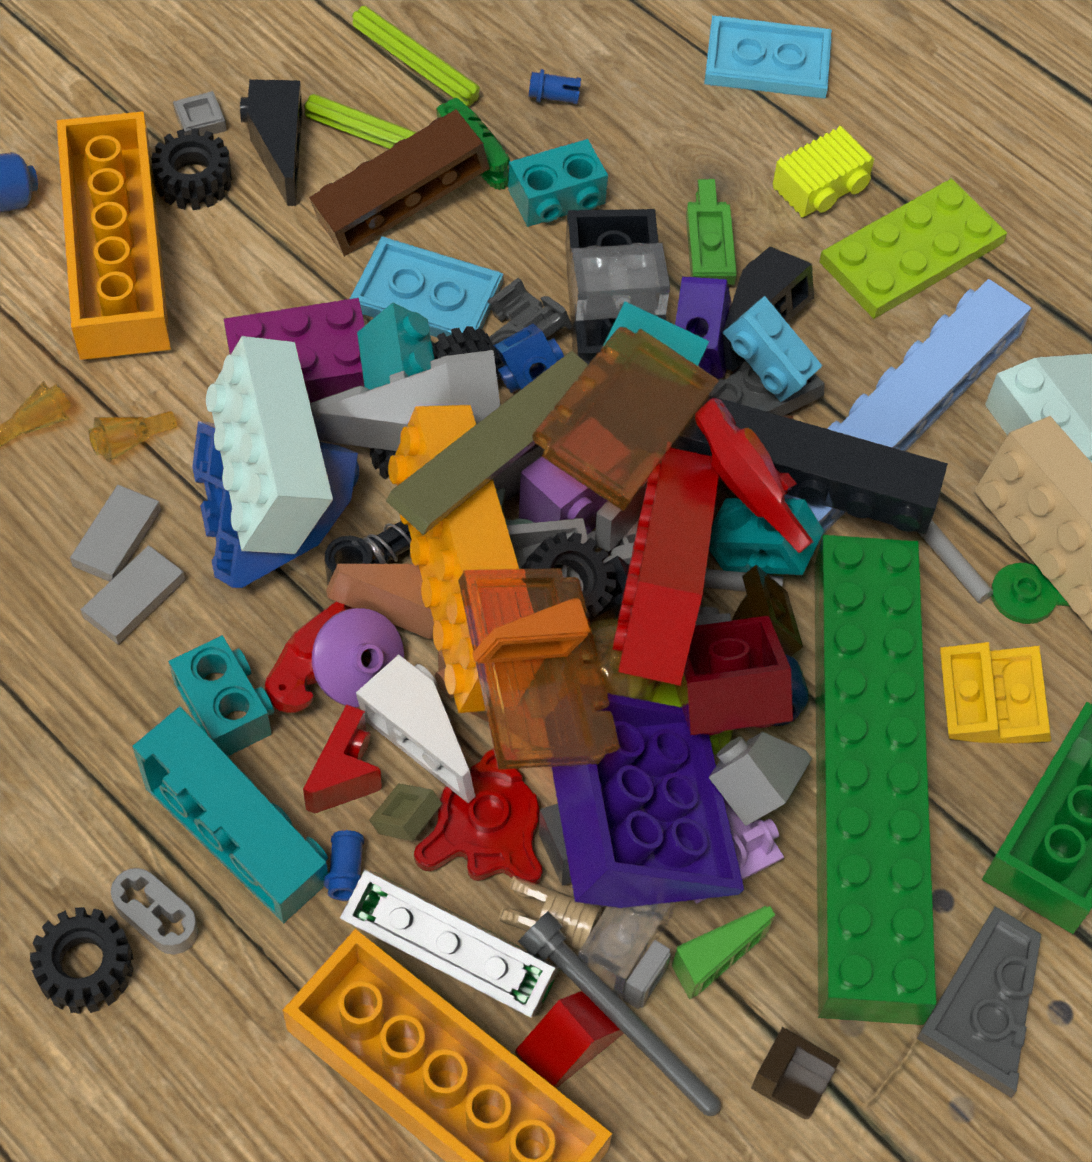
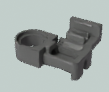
M519 278L488 300L494 316L500 321H503L505 318L509 321L489 337L493 346L533 323L542 330L546 339L563 327L569 330L572 328V323L563 306L549 296H543L541 301H539L526 291L522 280Z

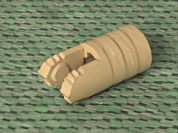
M513 876L509 888L514 890L516 894L545 901L539 919L549 911L563 925L560 931L567 937L564 943L569 947L587 952L599 922L601 907L575 902L574 897ZM502 908L498 918L500 922L528 931L538 921L527 917L523 912L511 908Z

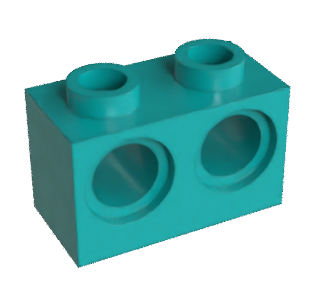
M588 139L509 161L508 191L527 227L543 222H552L559 217L566 216L568 210H592L599 205L606 204L608 174Z
M726 498L712 523L709 551L724 571L746 573L753 566L758 565L767 574L803 575L824 533V529L805 499H784L796 519L813 540V543L799 553L765 518L757 517L739 498Z
M223 635L168 661L174 685L195 722L227 757L272 735L269 715L274 713L272 703L261 686L256 689L253 688L247 678L252 675V672L244 654L239 648L232 651ZM211 673L224 674L217 680L208 681L204 679ZM234 711H244L247 713L237 720L225 718Z

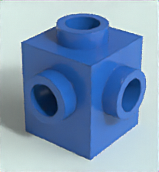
M534 323L494 345L504 364L503 367L498 369V372L510 393L517 390L519 392L564 357L556 340L553 338L547 341L542 330Z

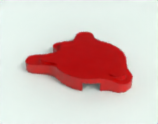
M491 749L485 753L480 762L470 767L475 797L469 803L447 786L443 789L440 798L442 805L438 809L437 825L432 833L416 846L414 861L420 869L434 871L456 857H464L468 861V876L473 880L480 881L495 874L504 873L511 879L515 876L538 884L542 878V865L535 856L532 846L538 826L539 804L537 795L533 794L530 788L522 781L523 776L516 768L513 755L505 749Z

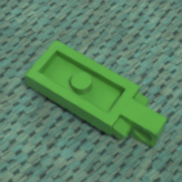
M698 179V190L695 195L696 202H688L686 210L691 277L727 279L728 285H735L736 262L730 204L717 202L715 179Z

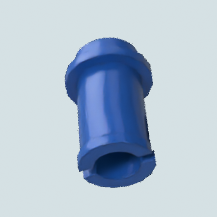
M540 69V73L531 72L528 97L536 98V102H540L541 99L578 104L581 78L544 74V69Z
M342 830L333 833V836H331L330 873L324 877L323 884L328 889V896L335 900L349 901L361 877L362 849L365 838L358 832Z

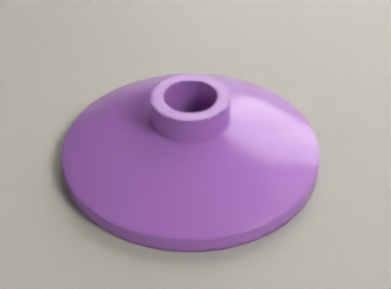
M364 608L344 610L331 617L317 634L312 650V667L315 678L324 693L335 702L345 706L348 704L353 707H360L356 692L397 655L404 658L403 643L395 626L382 614ZM368 649L371 660L369 665L364 667L361 662V655Z

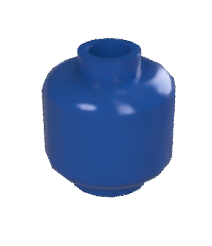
M13 152L0 154V212L23 209L29 205L32 192L38 189L36 171L32 165L27 166L19 154Z

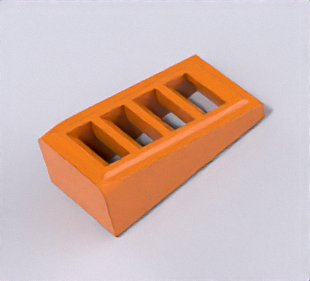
M579 598L570 599L494 628L472 652L474 661L480 664L567 657L591 632L581 600Z

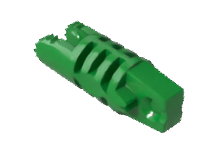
M457 97L436 107L437 118L444 117L457 109L483 142L490 169L480 174V176L494 189L500 190L505 189L506 186L508 187L510 157H508L500 141L495 138L494 134L482 122L480 117Z

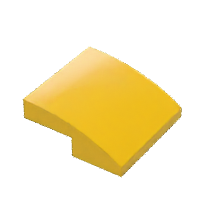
M989 642L940 647L949 739L979 743H1036L1051 741L1040 646L990 651Z

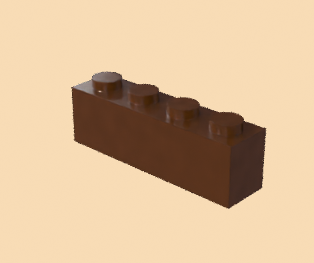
M457 109L444 117L435 119L429 126L409 138L398 141L392 148L372 160L363 162L355 170L337 181L323 186L317 193L310 196L309 199L318 221L343 256H346L490 168L483 142Z

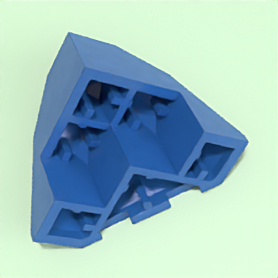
M198 421L192 468L195 482L204 483L208 501H203L200 507L206 536L216 538L215 556L211 560L215 578L232 588H243L318 546L351 501L353 487L357 484L359 478L358 453L338 445L319 441L333 501L296 554L241 551L238 532L234 531L231 524L232 504L229 491L225 490L223 486L222 476L224 467L221 453L216 450L214 444L215 425L211 422Z

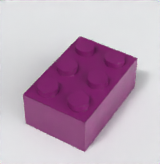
M359 298L223 319L230 355L241 336L295 342L310 403L358 386L365 387L357 332L365 326Z

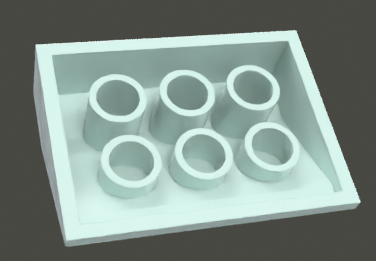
M1092 354L1037 357L997 373L985 406L1007 436L1009 432L1051 416L1092 463Z

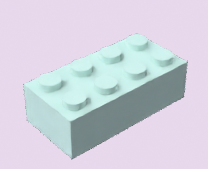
M241 336L232 354L226 356L222 371L215 383L208 387L206 394V407L209 412H212L215 425L214 444L216 450L221 453L224 467L222 476L223 486L225 490L229 491L232 504V528L238 532L241 551L296 554L333 501L295 342Z

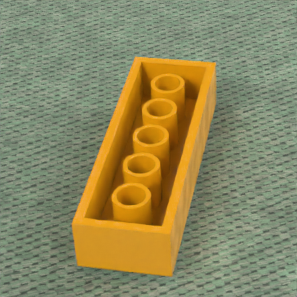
M144 111L57 120L71 328L80 360L171 350L151 147Z
M471 405L415 406L408 425L402 428L397 451L389 459L388 471L391 483L397 484V486L473 428L476 425ZM492 479L424 535L400 514L402 523L407 524L409 528L412 562L415 566L419 565L422 576V600L425 607H430L432 613L434 645L438 651L442 650L445 661V686L447 692L450 695H454L458 713L515 708L544 659L479 664L473 658L472 652L494 628L533 614Z
M354 929L282 1010L286 1029L289 1033L445 1162H600L608 1152L612 1133L357 929Z

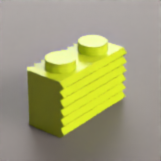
M839 126L836 130L833 129L830 133H826L823 137L820 136L810 144L807 143L797 151L794 150L790 155L787 154L784 158H780L776 164L772 185L774 190H778L779 195H783L784 200L794 207L795 212H799L800 217H805L816 210L822 213L830 209L841 196L849 192L851 194H858L869 184L874 158L842 126Z

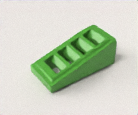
M764 906L677 946L672 968L689 999L698 996L766 936L775 917L770 906Z

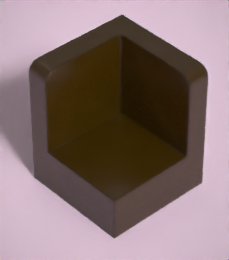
M782 1027L757 1072L751 1089L807 1120L815 1110L840 1060Z

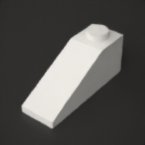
M397 655L356 692L360 709L365 711V720L469 803L475 797L470 771L436 689L437 682L424 666L420 664L413 666L403 657Z

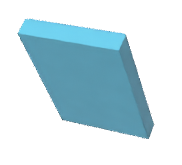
M712 15L704 84L825 99L828 89L832 29Z
M381 236L350 299L359 298L362 314L373 318L392 302L427 318L431 336L437 337V335L444 332L447 337L451 335V329L459 327L462 333L466 326H473L475 331L478 328H483L491 311L488 300L500 291L503 285L504 273Z

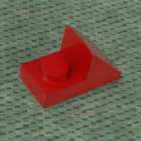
M348 704L344 707L303 788L307 811L316 814L381 790L382 777L380 768L361 760L367 750L371 733L366 731L365 711Z

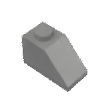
M761 732L746 742L742 737H738L725 745L717 753L720 761L710 774L709 779L744 825L747 826L787 802L812 757L802 748Z

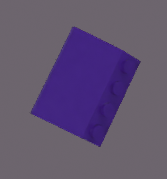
M573 687L543 721L575 902L627 908L734 896L743 892V881L724 798L709 779L710 774L716 767L709 735H690L682 707Z

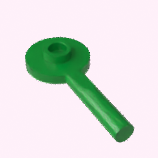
M1014 563L1007 565L996 574L991 585L993 590L991 597L995 607L1005 617L1018 623H1038L1048 618L1056 605L1070 606L1048 578L1033 564Z

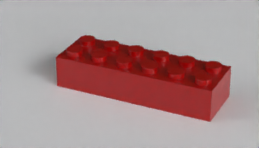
M665 447L661 463L651 462L612 650L622 652L618 670L620 673L681 686L705 582L719 478L711 463L712 456Z

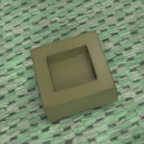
M398 783L369 821L378 834L413 841L427 827L429 820L442 803L432 789Z

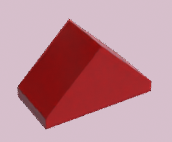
M582 991L559 999L516 1048L515 1054L523 1063L553 1087L558 1088L624 1033Z

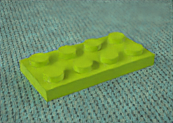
M951 178L821 251L819 263L875 319L1004 244L1007 232Z

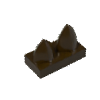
M755 565L742 575L747 595L740 602L732 620L769 615L784 653L791 657L803 647L788 592L758 565Z

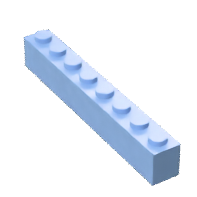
M990 279L978 290H968L960 299L956 311L950 317L946 314L943 315L935 323L930 332V337L924 343L920 340L916 341L907 351L903 363L897 369L894 367L887 369L879 379L876 390L870 396L865 393L862 394L851 407L849 416L842 423L839 421L833 422L828 429L907 451L1022 334L1032 307ZM787 494L785 495V499H789V498L801 499V498H797V497L790 496V495H787ZM807 503L824 529V533L846 512L821 504L813 505Z

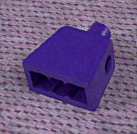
M682 276L675 325L709 341L687 388L699 393H704L708 390L709 378L721 379L726 373L722 332L732 304L727 279Z

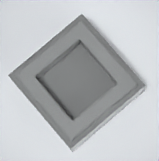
M213 91L173 101L174 112L181 129L185 131V135H191L192 128L199 129L200 136H203L206 130L213 134L227 131L224 116Z
M654 939L626 982L623 995L625 1002L636 1009L644 1006L667 971L671 956L669 948Z

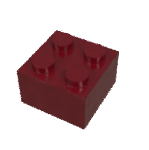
M769 615L695 626L681 686L675 685L690 735H716L726 730L747 727L765 728L775 723L793 721L791 667Z

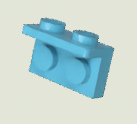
M765 296L723 331V334L731 342L734 351L747 361L760 377L764 387L773 393L780 402L803 388L807 384V380L823 366Z

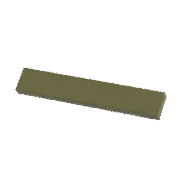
M570 351L390 492L386 502L421 534H426L601 392L607 381L577 354Z

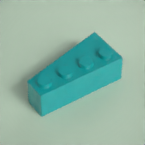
M181 706L132 746L145 789L283 924L324 887V877L328 874L326 862L328 856L323 848L309 836L304 839L293 827V823L288 815L278 805L271 803L257 789L253 782L227 757Z

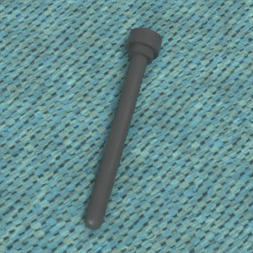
M547 911L518 942L530 954H538L544 961L549 957L704 1115L714 1116L718 1114L721 1109L719 1098L564 943L567 937L560 931L563 925Z

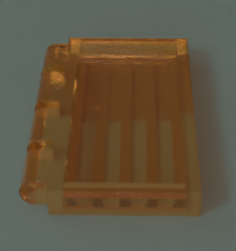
M619 327L601 348V352L597 353L580 374L578 381L572 384L555 405L554 410L547 415L534 431L532 438L536 444L545 449L542 454L544 459L622 511H625L693 419L695 413L713 392L719 380L642 329H639L635 334L626 327Z
M561 568L464 570L458 580L473 651L494 628L564 601L579 598L584 613H587L579 578L563 577ZM588 618L586 619L591 632L567 657L480 664L476 662L498 770L599 764L606 754L613 753L620 748L612 712L599 711L607 708L610 703L601 666L599 664H589L598 659V654Z

